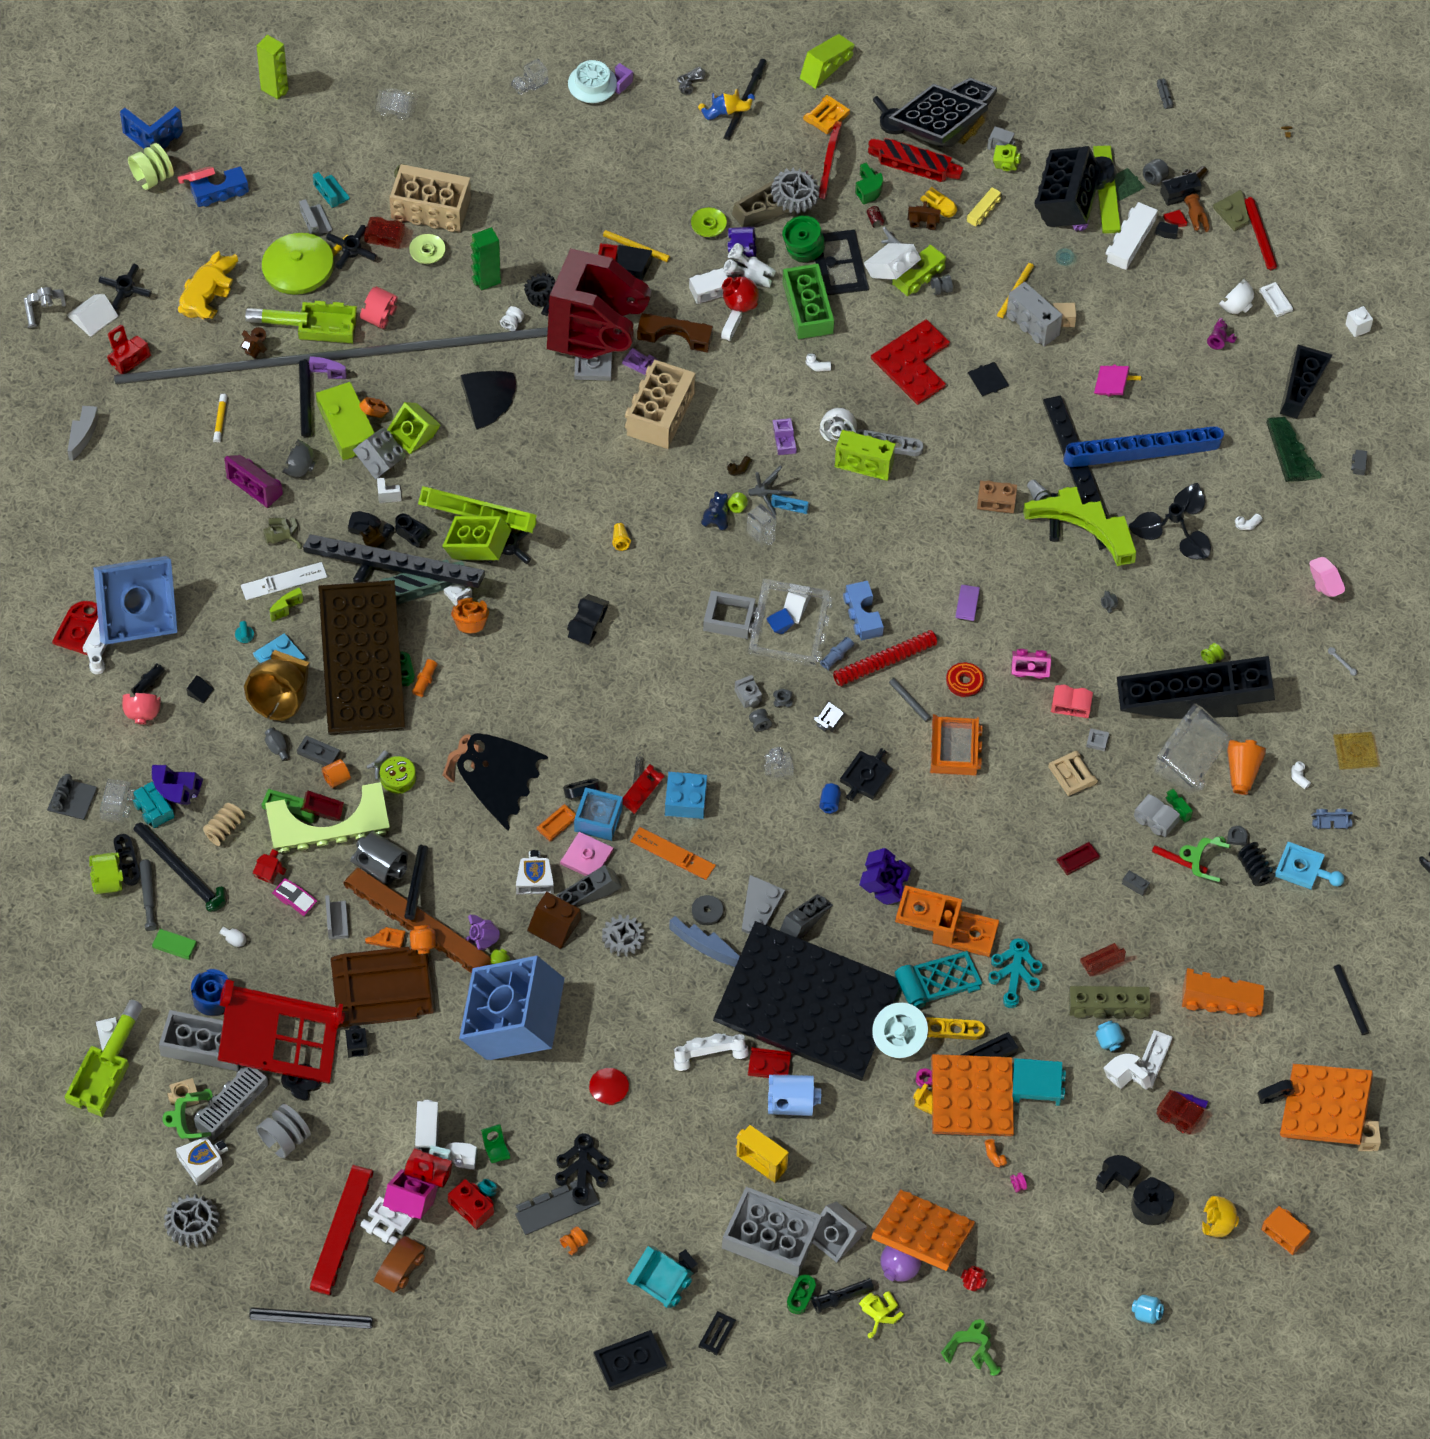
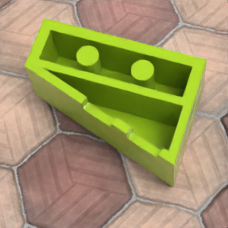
M837 34L809 50L806 54L800 79L816 89L842 64L852 58L855 44Z

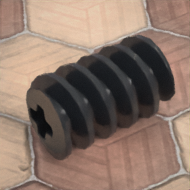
M1252 842L1239 851L1238 859L1241 861L1242 866L1245 867V871L1252 880V884L1262 886L1270 883L1276 874L1272 873V867H1268L1269 861L1265 860L1266 856L1264 854H1261L1262 849L1258 848V842Z

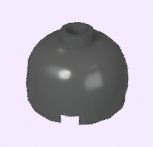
M297 439L295 443L297 445L295 448H292L286 461L289 466L287 469L284 468L282 470L283 473L292 477H301L307 471L311 472L316 463L313 461L314 452L312 448L305 442Z

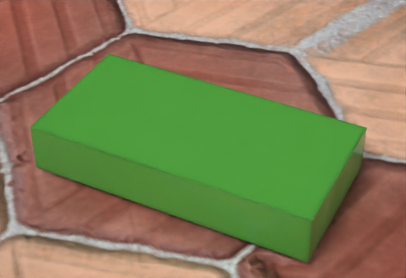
M160 929L152 944V948L189 960L197 941Z

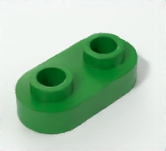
M400 651V658L404 659L400 661L402 686H409L415 680L411 657L408 653Z
M801 1275L796 1279L787 1298V1308L791 1313L801 1314L807 1309L816 1287L813 1277ZM808 1285L809 1288L805 1290L801 1286ZM795 1302H799L801 1305L799 1307H795L793 1304Z

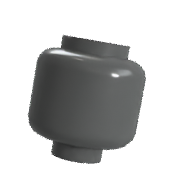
M1154 159L1143 168L1144 179L1152 185L1159 184L1169 175V168L1161 159Z

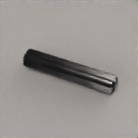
M1052 493L1051 497H1058V493ZM1050 518L1049 540L1051 542H1058L1060 538V520Z

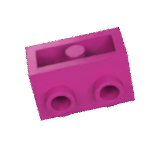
M1027 649L1012 651V675L1016 677L1034 676V678L1038 679L1050 677L1051 654H1047V651L1036 650V653L1028 652Z

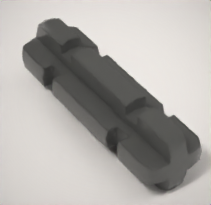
M1158 79L1157 87L1160 89L1159 94L1162 102H1164V108H1173V100L1171 99L1166 79Z

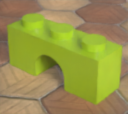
M931 244L919 253L921 260L917 264L921 269L910 268L899 278L892 280V284L906 296H909L911 293H917L921 285L929 283L936 273L940 274L946 267V256Z

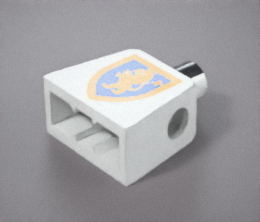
M539 850L529 851V858H522L520 860L516 881V894H545L546 891L554 894V883L549 859L541 858Z
M203 1137L178 1147L176 1154L198 1186L223 1166L220 1155L228 1151V1148L223 1140L212 1145L207 1137Z

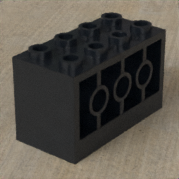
M1089 146L1050 150L1046 158L1045 170L1042 173V181L1038 187V195L1035 199V208L1038 209L1042 220L1048 227L1087 224L1102 170Z

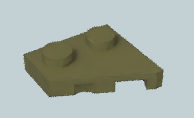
M1241 190L1213 204V209L1233 231L1249 224Z

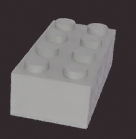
M169 1011L159 1043L161 1056L233 1071H239L240 1065L217 1061L223 1025L222 1020Z

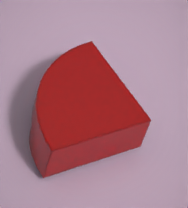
M1181 210L1163 215L1164 220L1168 223L1178 225V227L1187 226V221Z

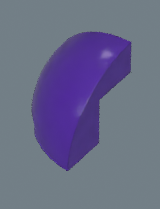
M152 765L154 786L164 798L177 804L188 805L191 804V798L198 796L203 778L196 772H174L167 765Z

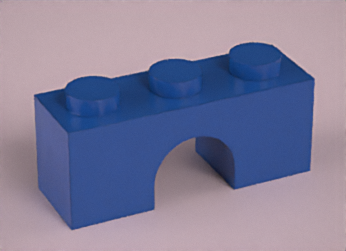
M241 166L224 171L225 181L219 185L210 183L207 177L191 181V192L197 206L206 207L211 205V203L226 201L230 197L243 196L249 192L248 182Z

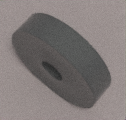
M704 895L698 897L693 902L692 916L699 924L713 925L722 918L723 905L718 898ZM709 908L711 911L705 912L704 909Z

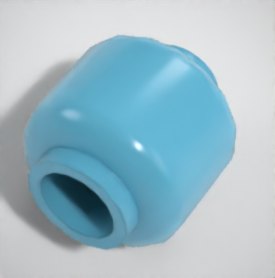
M1108 1021L1098 1026L1096 1037L1102 1049H1110V1052L1121 1048V1043L1124 1042L1125 1036L1118 1023Z
M1141 1295L1138 1300H1134L1132 1312H1135V1318L1138 1321L1154 1324L1157 1320H1161L1164 1313V1305L1161 1304V1300L1157 1297Z

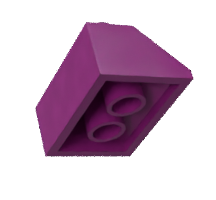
M230 455L224 458L227 479L265 507L269 508L283 495L281 482L269 476L264 469L255 466L252 460L246 459L242 455Z

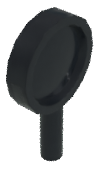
M875 96L873 102L882 112L880 116L881 129L893 135L905 132L904 129L891 125L888 121V117L899 109H888L882 100Z

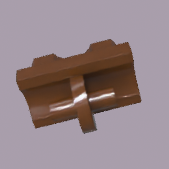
M924 201L923 206H909L907 220H909L911 228H918L921 221L927 222L926 228L935 230L937 223L940 222L941 210L927 207V201Z
M261 327L254 328L250 335L247 331H243L241 335L244 341L240 347L245 350V354L255 359L259 352L265 353L267 349L262 342L266 340V331Z

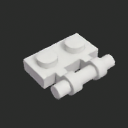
M379 1196L368 1212V1216L373 1218L372 1221L369 1222L364 1219L360 1226L366 1229L367 1233L375 1234L382 1238L384 1243H390L395 1246L399 1239L393 1236L394 1233L398 1232L403 1235L414 1218L409 1217L408 1214L394 1212L384 1207V1199ZM382 1223L389 1228L384 1231L378 1225Z

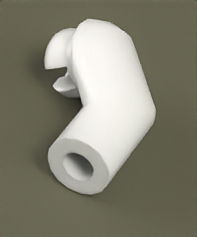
M808 354L806 356V365L816 372L831 371V362H819L816 360L815 354Z
M1255 514L1250 520H1245L1244 517L1241 518L1239 516L1235 519V526L1239 530H1252L1262 521V517L1259 514Z
M1298 761L1291 768V777L1294 782L1305 790L1310 786L1311 782L1303 776L1304 763Z

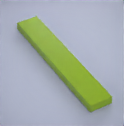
M1111 145L1093 146L1094 156H1103L1112 160ZM1114 179L1111 184L1109 182L1104 185L1105 188L1097 190L1102 233H1120L1121 231Z

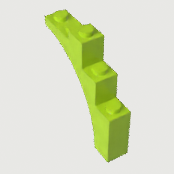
M422 486L418 501L419 505L462 516H501L510 528L530 533L533 532L536 526V514Z
M1077 486L1058 490V497H1048L1043 500H1032L1024 503L1023 514L1025 519L1051 518L1073 523L1095 535L1112 554L1117 566L1135 563L1136 550L1125 516H1115L1106 519L1101 501L1088 502L1082 505Z

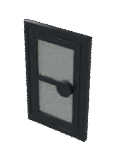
M855 230L823 233L826 243L825 249L821 256L815 259V263L819 264L827 296L869 290Z

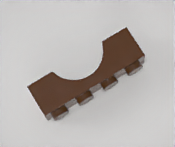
M642 313L637 328V340L655 343L660 337L673 334L683 337L688 342L690 350L708 353L713 336V326L705 323L700 324L688 320H678L671 317Z

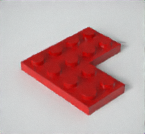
M925 319L873 353L871 359L919 405L946 386V383L924 362L949 346L950 342Z

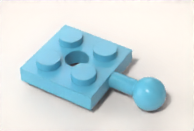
M1287 842L1275 872V877L1308 889H1312L1317 876L1329 880L1330 884L1335 887L1341 886L1344 883V875L1341 872L1334 871L1330 873L1320 869L1324 854ZM1300 862L1304 864L1305 867L1299 869L1294 864Z

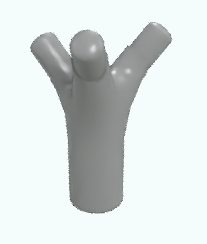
M883 227L888 240H882L881 243L902 244L893 236L892 232Z
M383 751L374 762L367 765V769L375 767L376 780L379 779L381 765L389 757L387 751Z

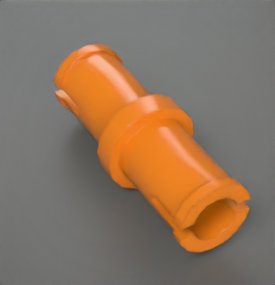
M427 659L422 672L417 676L418 680L412 690L413 695L423 697L428 684H431L432 675L438 666L434 660Z

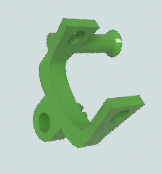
M1215 837L1213 840L1202 838L1197 847L1185 845L1180 849V857L1185 861L1193 862L1192 872L1194 875L1221 882V878L1203 874L1200 871V860L1205 847L1210 843L1220 847L1231 848V845L1226 843L1224 837ZM1190 850L1191 855L1187 857L1185 852Z
M205 1089L201 1092L187 1093L185 1097L178 1098L175 1102V1110L167 1111L163 1114L162 1120L164 1125L176 1127L178 1135L182 1139L211 1136V1132H189L186 1125L185 1108L188 1101H209L212 1099V1091Z
M982 1319L972 1322L967 1331L956 1332L941 1351L945 1361L951 1363L959 1343H979L981 1346L971 1358L976 1368L981 1369L983 1362H985L990 1369V1375L995 1376L1001 1371L1000 1366L995 1364L988 1352L991 1346L989 1341L991 1334L988 1331V1326Z

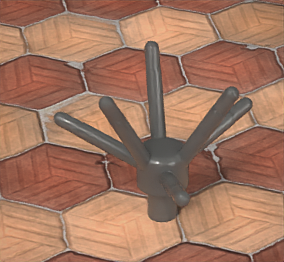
M781 465L763 483H761L759 472H756L757 484L755 488L748 490L749 496L758 495V497H763L774 516L777 514L766 495L793 494V491L769 490L768 485L778 477L777 473L782 469Z

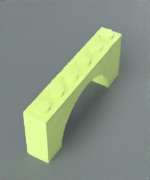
M381 782L363 785L362 798L357 810L347 820L329 827H314L299 821L290 813L285 800L265 803L273 849L278 851L279 854L288 853L291 848L305 850L309 848V845L317 844V847L328 845V842L335 840L336 843H344L348 841L347 838L352 837L359 840L360 837H366L371 831H375L382 836L390 829Z

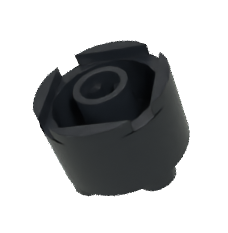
M1149 1177L1147 1180L1140 1182L1134 1190L1131 1202L1134 1217L1146 1225L1162 1224L1171 1214L1174 1192L1165 1182L1154 1177Z

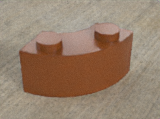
M407 1236L401 1238L383 1261L374 1282L393 1293L401 1288L404 1289L409 1281L408 1277L411 1272L422 1264L425 1258L423 1253L426 1247Z

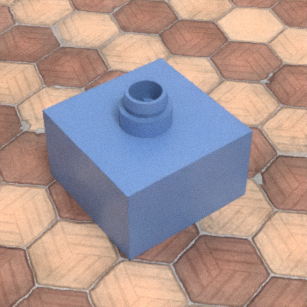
M539 956L473 968L459 1039L486 1060L552 1049L565 978Z

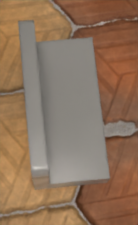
M306 199L299 201L300 212L310 234L320 236L332 232V228L320 204L309 207Z
M326 895L329 940L348 938L346 901L330 902L329 895Z

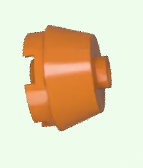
M464 598L458 600V605L453 606L451 615L459 631L477 633L483 630L489 616V610L483 600L475 602L473 598Z

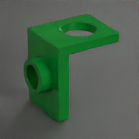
M498 1124L481 1129L484 1148L490 1162L496 1163L510 1159V1153L504 1142L501 1125ZM495 1131L498 1133L496 1139H487V1135L490 1132Z

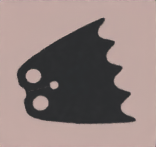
M473 734L467 742L468 749L466 753L461 754L457 761L458 770L480 802L509 831L508 816L519 813L518 799L522 796H528L530 793L527 781L531 778H538L540 775L536 768V762L541 759H548V757L510 740L488 734ZM477 740L484 743L485 749L483 752L475 750L474 743ZM466 760L474 762L475 768L473 771L469 772L464 768ZM483 761L489 763L488 767L483 766Z

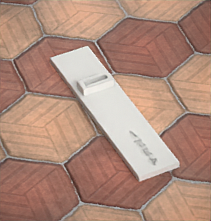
M322 562L245 583L241 585L245 599L249 600L323 579L327 575Z

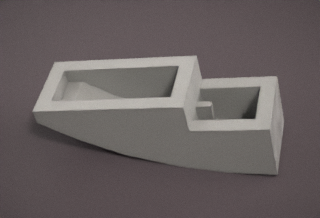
M82 406L80 421L72 420L68 445L69 460L73 461L91 439L99 417L97 407Z

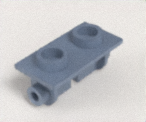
M1317 809L1316 813L1311 814V817H1316V819L1312 820V826L1317 829H1330V821H1334V829H1348V827H1352V819H1348V816L1352 815L1353 812H1347V809H1336L1335 812H1328V809Z

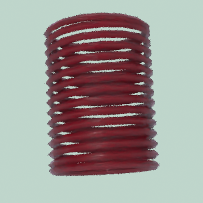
M872 206L867 210L872 227H874L873 223L877 221V216L880 224L884 222L879 207Z

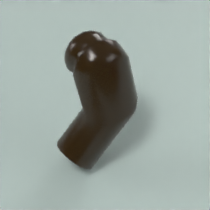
M1201 166L1196 171L1199 180L1208 173L1207 168ZM1185 169L1182 172V175H1187L1189 173H1192V171L1190 169Z
M744 456L739 465L735 463L728 464V473L732 476L746 473L752 459L749 456Z

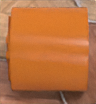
M341 759L322 768L324 779L331 788L351 779L350 773Z

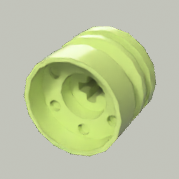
M157 143L144 148V154L138 151L128 157V164L134 178L137 181L143 178L146 179L147 183L142 185L145 190L157 185L158 179L165 181L166 178L174 175L169 157Z

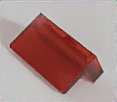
M1113 943L1081 958L1080 962L1091 977L1123 962L1126 951L1124 948L1119 950L1116 944Z

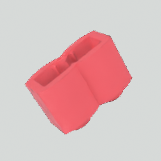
M1064 684L1056 685L1051 712L1089 718L1093 692L1086 688L1073 689Z

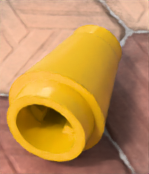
M617 523L614 525L612 545L618 551L627 550L631 540L625 525Z

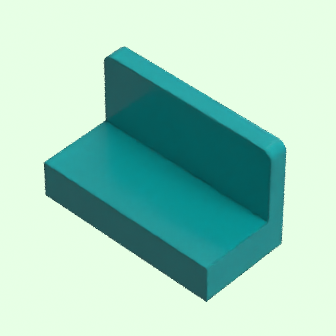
M319 172L313 174V185L331 208L350 199L333 175L323 178Z

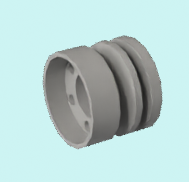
M282 1104L278 1111L275 1110L272 1113L273 1119L267 1117L256 1127L258 1135L266 1146L270 1148L274 1143L278 1142L281 1148L275 1154L283 1159L295 1149L294 1143L300 1145L303 1139L306 1140L311 1135L307 1124L301 1116L286 1104Z

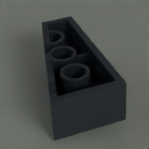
M1297 345L1292 356L1279 414L1298 418L1333 356L1332 354Z

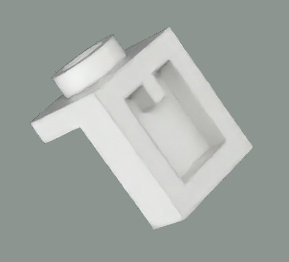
M453 583L444 589V593L455 606L458 605V600L472 598V589L470 587L466 588L464 585Z

